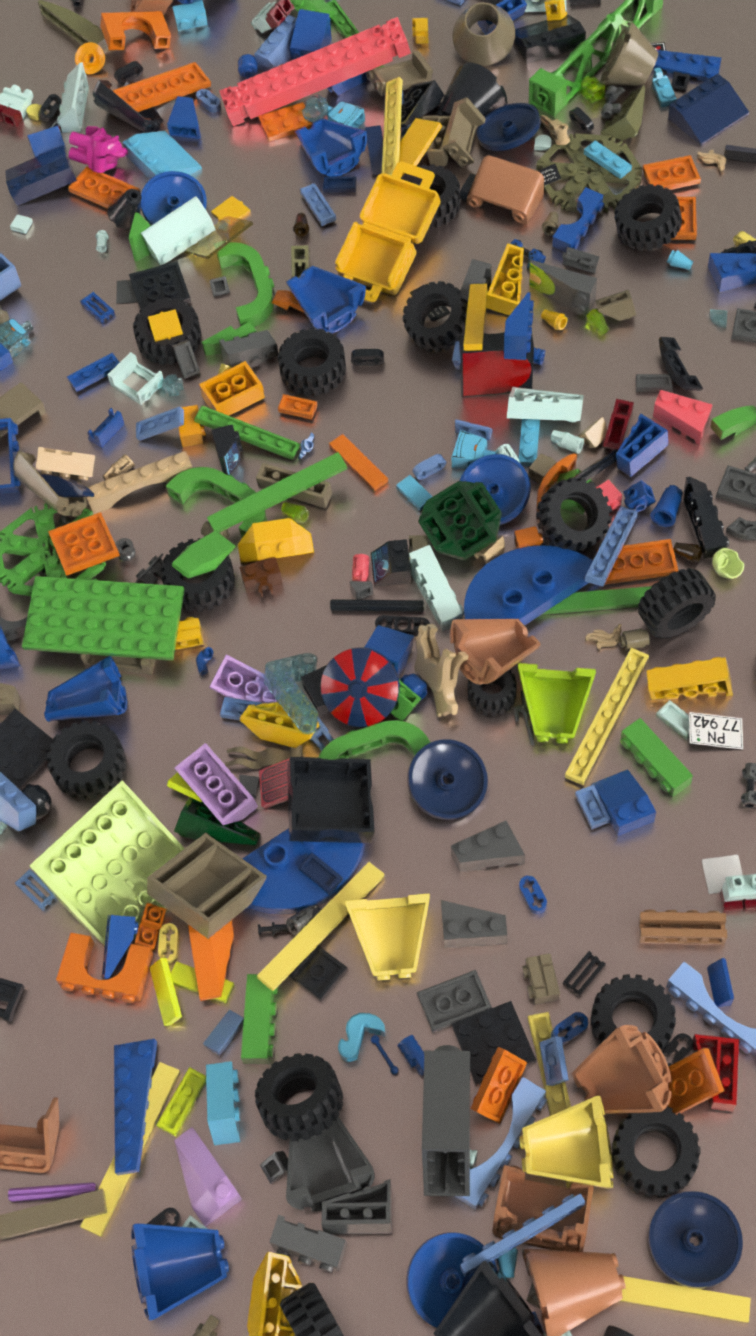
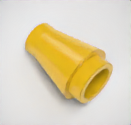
M545 309L541 314V319L545 320L555 330H562L567 324V317L563 313Z

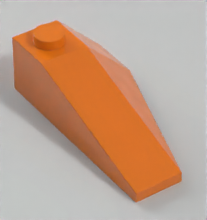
M232 920L209 939L188 925L200 1001L222 997L227 963L230 959V949L234 940Z

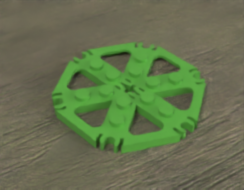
M46 503L43 510H38V507L35 506V513H33L31 507L0 531V583H2V586L7 585L8 591L13 594L31 596L33 586L24 584L44 568L47 577L67 578L48 531L56 529L53 516L57 511L52 507L49 509ZM85 508L82 510V514L77 516L73 522L94 515L93 511ZM30 519L35 521L38 539L13 534V531L25 521ZM49 545H51V548L53 549V556H51V553H49ZM4 553L27 556L12 569H5L2 558ZM102 562L89 567L75 579L91 580L104 570L106 563Z

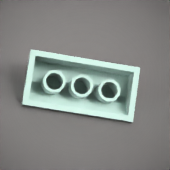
M83 62L79 63L67 75V80L64 82L65 91L62 93L60 116L57 119L62 133L81 132L89 91Z
M195 196L141 232L151 256L161 266L215 231V227L200 200Z

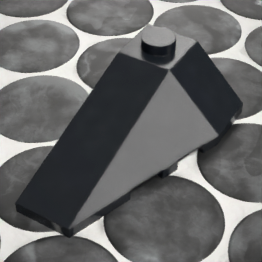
M435 80L415 84L410 87L404 96L405 103L401 106V127L408 126L415 118L419 119L441 104V100L445 95Z

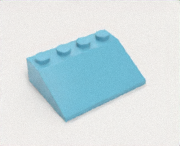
M166 131L135 134L123 141V146L128 150L126 157L149 180L163 172L178 171L192 175L202 169L201 165Z

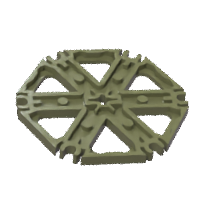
M574 133L573 136L569 134L570 142L568 144L557 145L554 143L536 164V171L556 164L561 176L559 180H569L559 191L553 190L550 184L544 186V193L551 204L553 201L554 206L561 203V210L565 209V211L579 212L575 200L587 187L604 195V207L598 213L604 214V211L608 213L609 207H613L615 210L619 200H622V196L630 193V190L633 188L637 189L641 184L642 167L627 144H623L622 140L619 143H615L616 137H612V135ZM600 141L604 147L616 155L624 153L632 165V170L619 179L584 155V148L581 142ZM558 149L564 150L571 163L551 162L549 158ZM606 183L629 185L620 194L615 195Z

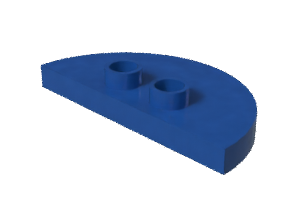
M528 546L506 552L487 563L471 581L464 600L465 619H519L525 626L587 585L588 582H585V576L593 560L576 551L556 546Z
M288 828L242 858L267 876L252 904L247 908L267 914L284 915L298 913L302 909L315 904L317 906L324 904L337 895L352 879L361 862L365 843L289 841ZM311 853L315 854L343 877V881L330 895L298 869Z

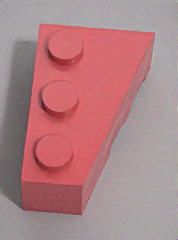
M660 390L655 401L653 417L671 428L678 429L683 436L691 437L695 440L696 444L700 445L711 416L712 404Z

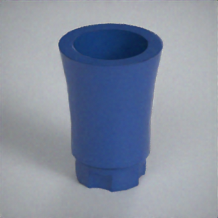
M675 485L666 487L657 505L650 513L654 523L663 527H671L675 524L678 508L682 501V489Z

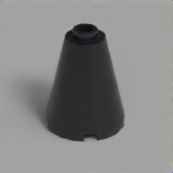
M129 189L109 204L108 217L111 222L113 221L116 224V227L131 229L135 212L141 214L142 197L139 191Z

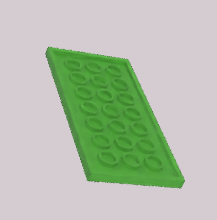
M35 576L22 648L24 650L173 661L184 587Z

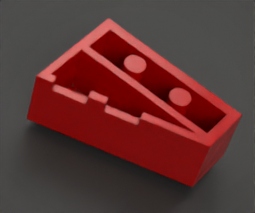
M694 1034L692 1039L694 1052L703 1048L709 1049L724 1088V1092L708 1099L710 1109L733 1112L737 1105L739 1039Z

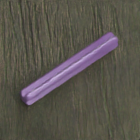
M94 1182L10 1188L8 1190V1200L15 1202L69 1198L96 1191L97 1186Z

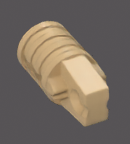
M124 454L110 466L102 477L104 480H108L127 473L135 467V464Z

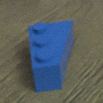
M710 253L708 269L719 292L756 283V254Z
M640 413L635 426L633 425L628 438H625L616 453L617 468L632 477L668 446V430Z

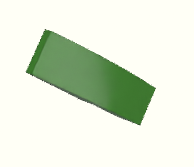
M250 322L235 330L232 326H229L202 341L204 354H222L219 340L224 339L226 342L233 340V337L239 336V338L248 337V334L255 333L257 330Z
M752 405L727 411L713 418L710 428L721 440L731 434L736 436L756 425V408Z

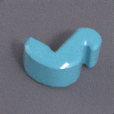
M358 1013L349 1019L346 1024L348 1040L341 1039L338 1044L341 1059L345 1062L357 1060L365 1032L386 1037L385 1025L379 1017L370 1013Z

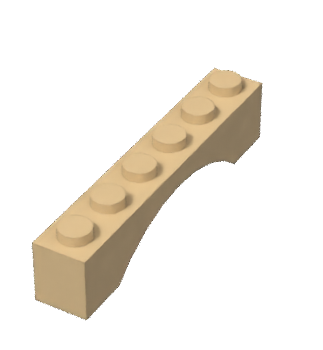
M186 451L89 486L87 488L94 493V497H86L91 511H93V514L110 509L122 497L139 488L156 483L170 482L179 473L191 469L192 464Z

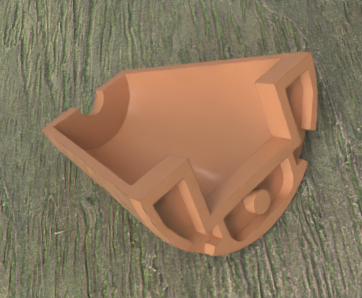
M519 619L452 620L450 628V643H454L456 655H458V652H465L469 656L468 660H465L459 669L467 679L479 685L495 681L541 645L533 635L528 636L527 628Z
M623 1025L615 1029L571 1073L578 1088L580 1087L585 1091V1101L595 1096L601 1097L605 1114L661 1112L670 1102L672 1092L668 1091V1083L672 1081L666 1059L653 1038L646 1032L641 1033L638 1031L637 1026Z
M530 1248L522 1250L528 1276L531 1275L541 1308V1320L546 1336H561L623 1299L622 1289H626L623 1275H618L616 1269L618 1267V1260L615 1253Z

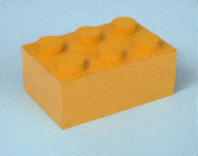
M246 361L199 384L202 398L209 408L228 416L265 398L262 383Z

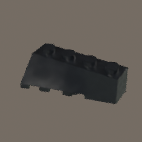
M686 477L682 499L698 545L703 548V559L713 558L719 549L729 547V539L727 536H724V526L722 521L718 519V509L716 505H713L711 490H708L706 483L692 477Z

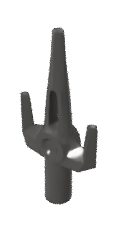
M522 690L520 691L522 704L514 708L515 720L519 721V712L524 715L530 743L533 746L534 732L531 720L530 726L527 716H529Z

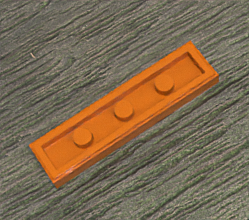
M343 434L329 443V447L335 453L339 452L344 462L374 492L388 482V478Z

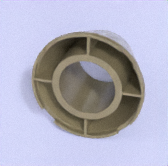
M485 2L477 3L466 9L457 18L452 33L453 44L458 55L466 62L482 66L496 64L503 60L512 49L515 39L514 23L510 15L501 7ZM481 20H488L496 25V28L487 35H476L470 31L472 25Z
M631 21L627 23L629 27L627 29L623 28L608 56L606 71L603 70L600 83L603 85L643 86L655 66L658 58L657 50Z

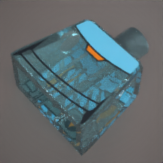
M10 319L0 324V343L10 352L12 359L31 342L28 333L34 328L29 321L20 325L15 319Z

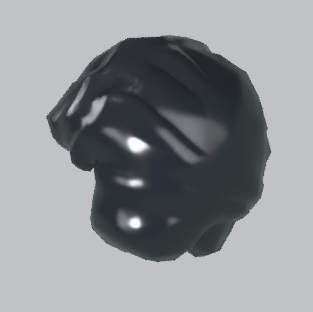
M27 784L22 793L36 805V820L41 819L50 810L51 797L42 786Z

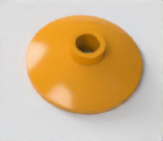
M93 42L81 45L75 55L76 66L83 62L85 73L88 75L99 72L105 63L103 49Z

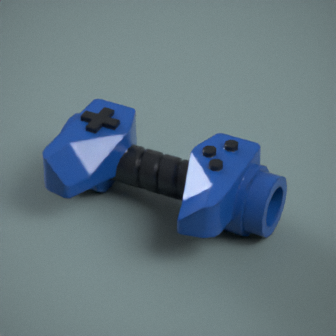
M514 239L510 243L512 245L524 248L522 247L523 243H521V240ZM524 248L523 255L528 257L527 269H530L531 260L541 263L545 262L546 256L542 254L541 250L533 248L529 251Z

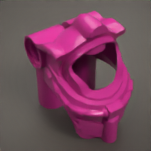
M87 126L86 135L73 131L69 137V143L78 147L70 148L69 159L88 165L92 171L97 173H103L116 167L118 160L128 154V150L125 147L123 148L119 142V136L112 137L108 135L103 127Z

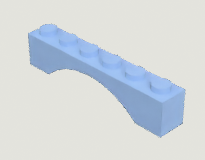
M683 962L667 982L666 987L670 994L676 998L680 997L686 1002L685 1004L690 1010L699 1012L709 1025H715L719 1028L724 1037L739 1039V1048L746 1054L750 1053L756 1058V1029L737 1023L726 1016L710 998L704 986L702 975L686 962Z
M524 1077L521 1079L511 1097L512 1122L504 1143L486 1162L470 1169V1196L454 1197L475 1211L478 1206L483 1207L489 1197L487 1194L490 1186H496L501 1177L498 1174L504 1165H509L513 1157L510 1153L514 1147L518 1149L520 1146L519 1137L523 1134L522 1128L533 1124L536 1119L533 1117L537 1110L541 1111L545 1106L547 1099H545L546 1091Z

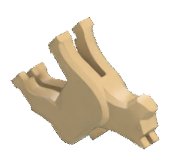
M434 624L419 626V634L415 637L417 657L414 670L426 682L427 686L431 687L437 716L456 715L458 705L454 696V688L457 684L459 668L465 660H468L469 656L465 652H458V655H456L455 652L444 649L440 657L439 647L435 638L438 628Z

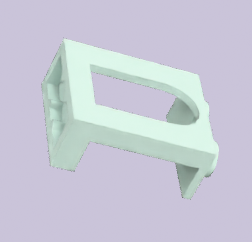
M131 352L107 374L112 387L140 405L149 400L151 395L165 383L161 371L155 374L139 364L136 355ZM132 372L148 381L138 392L123 383Z

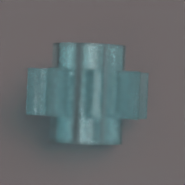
M176 374L167 375L165 380H162L163 392H168L169 396L179 395L180 391L184 390L183 380L178 378Z

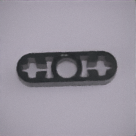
M381 615L375 620V628L385 622L386 628L410 634L414 637L418 636L420 625L427 626V624H430L429 620L424 617ZM400 623L408 625L404 630L399 629L397 626Z

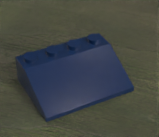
M717 73L669 105L668 119L702 146L748 116L749 111L731 84Z
M64 145L5 170L8 190L17 206L77 181Z

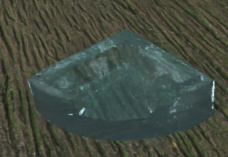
M710 309L709 316L711 321L719 327L726 328L728 311Z

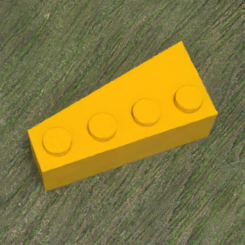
M714 657L711 660L705 661L695 660L687 664L677 663L669 667H654L651 670H646L648 689L652 700L676 699L679 695L696 698L698 694H708V697H716L717 693H726V696H733L731 676L726 657Z

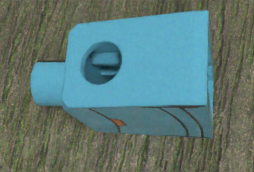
M340 102L335 108L327 106L325 109V115L328 116L330 121L359 128L365 121L364 108L346 102Z
M460 430L451 457L452 468L466 469L477 459L496 454V452L487 450V440L485 438Z

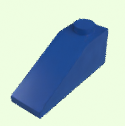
M107 916L102 979L110 978L132 942L134 934H137L138 921H135L136 917Z

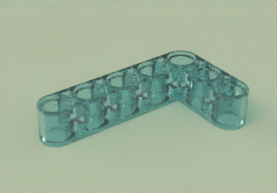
M312 653L270 661L265 665L264 683L297 728L305 734H312L316 731L318 711L296 682L301 681L302 676L316 670L318 658Z

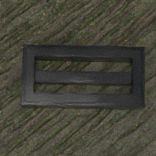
M588 951L563 981V985L580 998L606 966V963L601 962L597 956H593ZM590 959L591 962L579 975L575 982L572 985L569 984L572 981V979L577 975V973L582 969V967L586 964V962ZM595 964L598 965L582 987L577 990L576 987Z

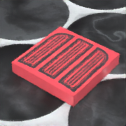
M289 759L259 770L261 807L267 809L288 800L287 767Z

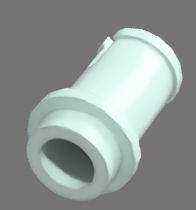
M99 230L95 235L97 239L96 250L103 253L107 251L109 235L106 231Z

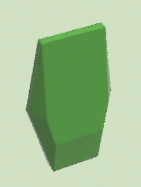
M214 531L187 546L173 561L172 567L187 578L213 571L234 550L235 545L217 531Z

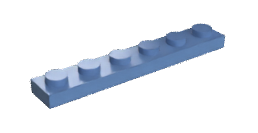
M620 506L585 576V582L604 586L638 517V511Z
M574 1194L567 1196L562 1200L563 1204L557 1208L554 1206L547 1208L542 1212L543 1216L536 1220L534 1217L528 1219L522 1224L523 1228L516 1232L512 1229L502 1236L503 1240L498 1243L492 1241L482 1248L483 1251L476 1256L474 1253H471L463 1258L460 1269L464 1276L467 1277L475 1272L484 1260L494 1261L583 1208L585 1200L582 1195L574 1196Z

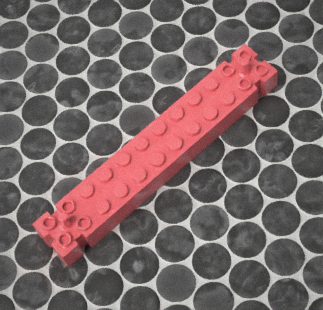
M396 17L386 21V24L382 25V27L379 24L237 83L238 87L229 86L219 92L227 115L234 127L245 122L244 119L247 117L253 119L393 61L392 58L395 56L401 58L411 54L399 19Z

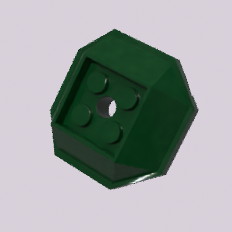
M457 481L426 500L418 523L437 553L466 560L497 540L502 512L482 482ZM466 520L463 524H458L459 521Z

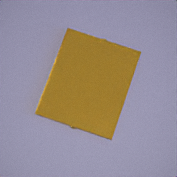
M225 216L214 225L215 230L183 252L209 259L252 226L253 222Z

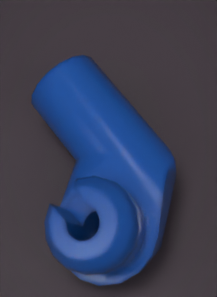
M211 647L204 648L196 657L199 675H206L208 673L207 663L214 654Z

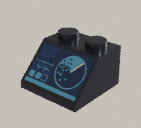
M233 424L212 429L221 469L226 475H231L241 461L240 452H243L239 432L234 431Z
M407 539L387 541L371 552L374 587L411 583Z

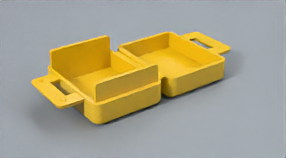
M401 161L396 164L392 175L385 173L378 175L360 213L363 225L358 224V222L353 223L335 261V268L339 276L371 287L370 291L366 290L364 300L375 302L380 292L390 295H396L399 292L416 256V249L413 243L419 244L423 241L441 202L438 193L429 189L435 177L433 172ZM403 173L423 180L420 185L402 180L401 177Z

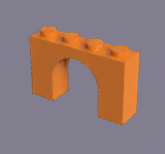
M162 11L101 13L100 27L109 50H124L126 38L124 31L128 29H137L148 34L154 49L170 47L171 34Z
M70 933L56 978L61 989L66 991L81 990L86 995L101 994L102 997L107 999H114V997L122 998L121 1000L127 1003L141 1002L150 971L149 967L154 957L151 947L130 944L124 967L120 973L111 979L98 980L91 977L88 973V964L95 944L91 936Z

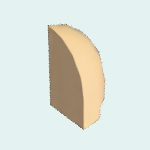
M603 417L593 422L578 435V437L584 438L586 444L590 445L589 448H596L606 437L607 427Z
M503 535L497 536V540L474 554V557L476 559L480 557L486 562L485 566L494 558L502 555L505 549Z

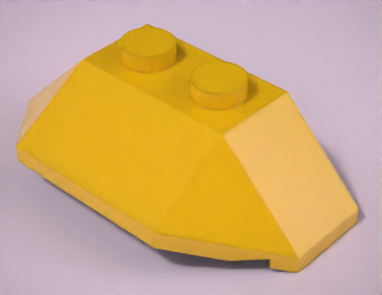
M291 518L253 523L238 543L240 563L314 552L311 533Z
M278 702L262 703L256 706L255 704L248 705L240 717V721L260 739L292 748H297L309 740L319 726V722L310 710Z
M267 1252L253 1278L247 1321L249 1336L295 1335L280 1307L282 1299L302 1287L297 1272L291 1264L292 1261L287 1255Z

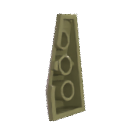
M644 85L630 93L621 104V111L613 115L612 121L606 122L600 132L602 135H612L616 139L626 140L629 137H635L639 133L645 96Z

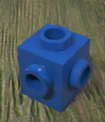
M642 480L623 491L625 505L629 509L638 511V513L656 502L652 488Z

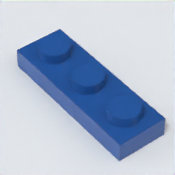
M110 353L67 376L75 391L78 392L108 376L107 374L120 362L113 353Z

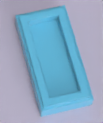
M411 475L396 484V488L419 511L424 508L426 500L433 497Z

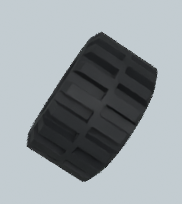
M511 669L495 681L489 683L502 688L496 694H488L482 690L484 686L489 684L479 685L468 679V700L472 708L476 707L478 713L483 711V715L486 716L488 713L491 716H495L496 713H499V715L504 714V710L509 711L510 705L513 706L517 694V681L515 680L514 673L511 674Z

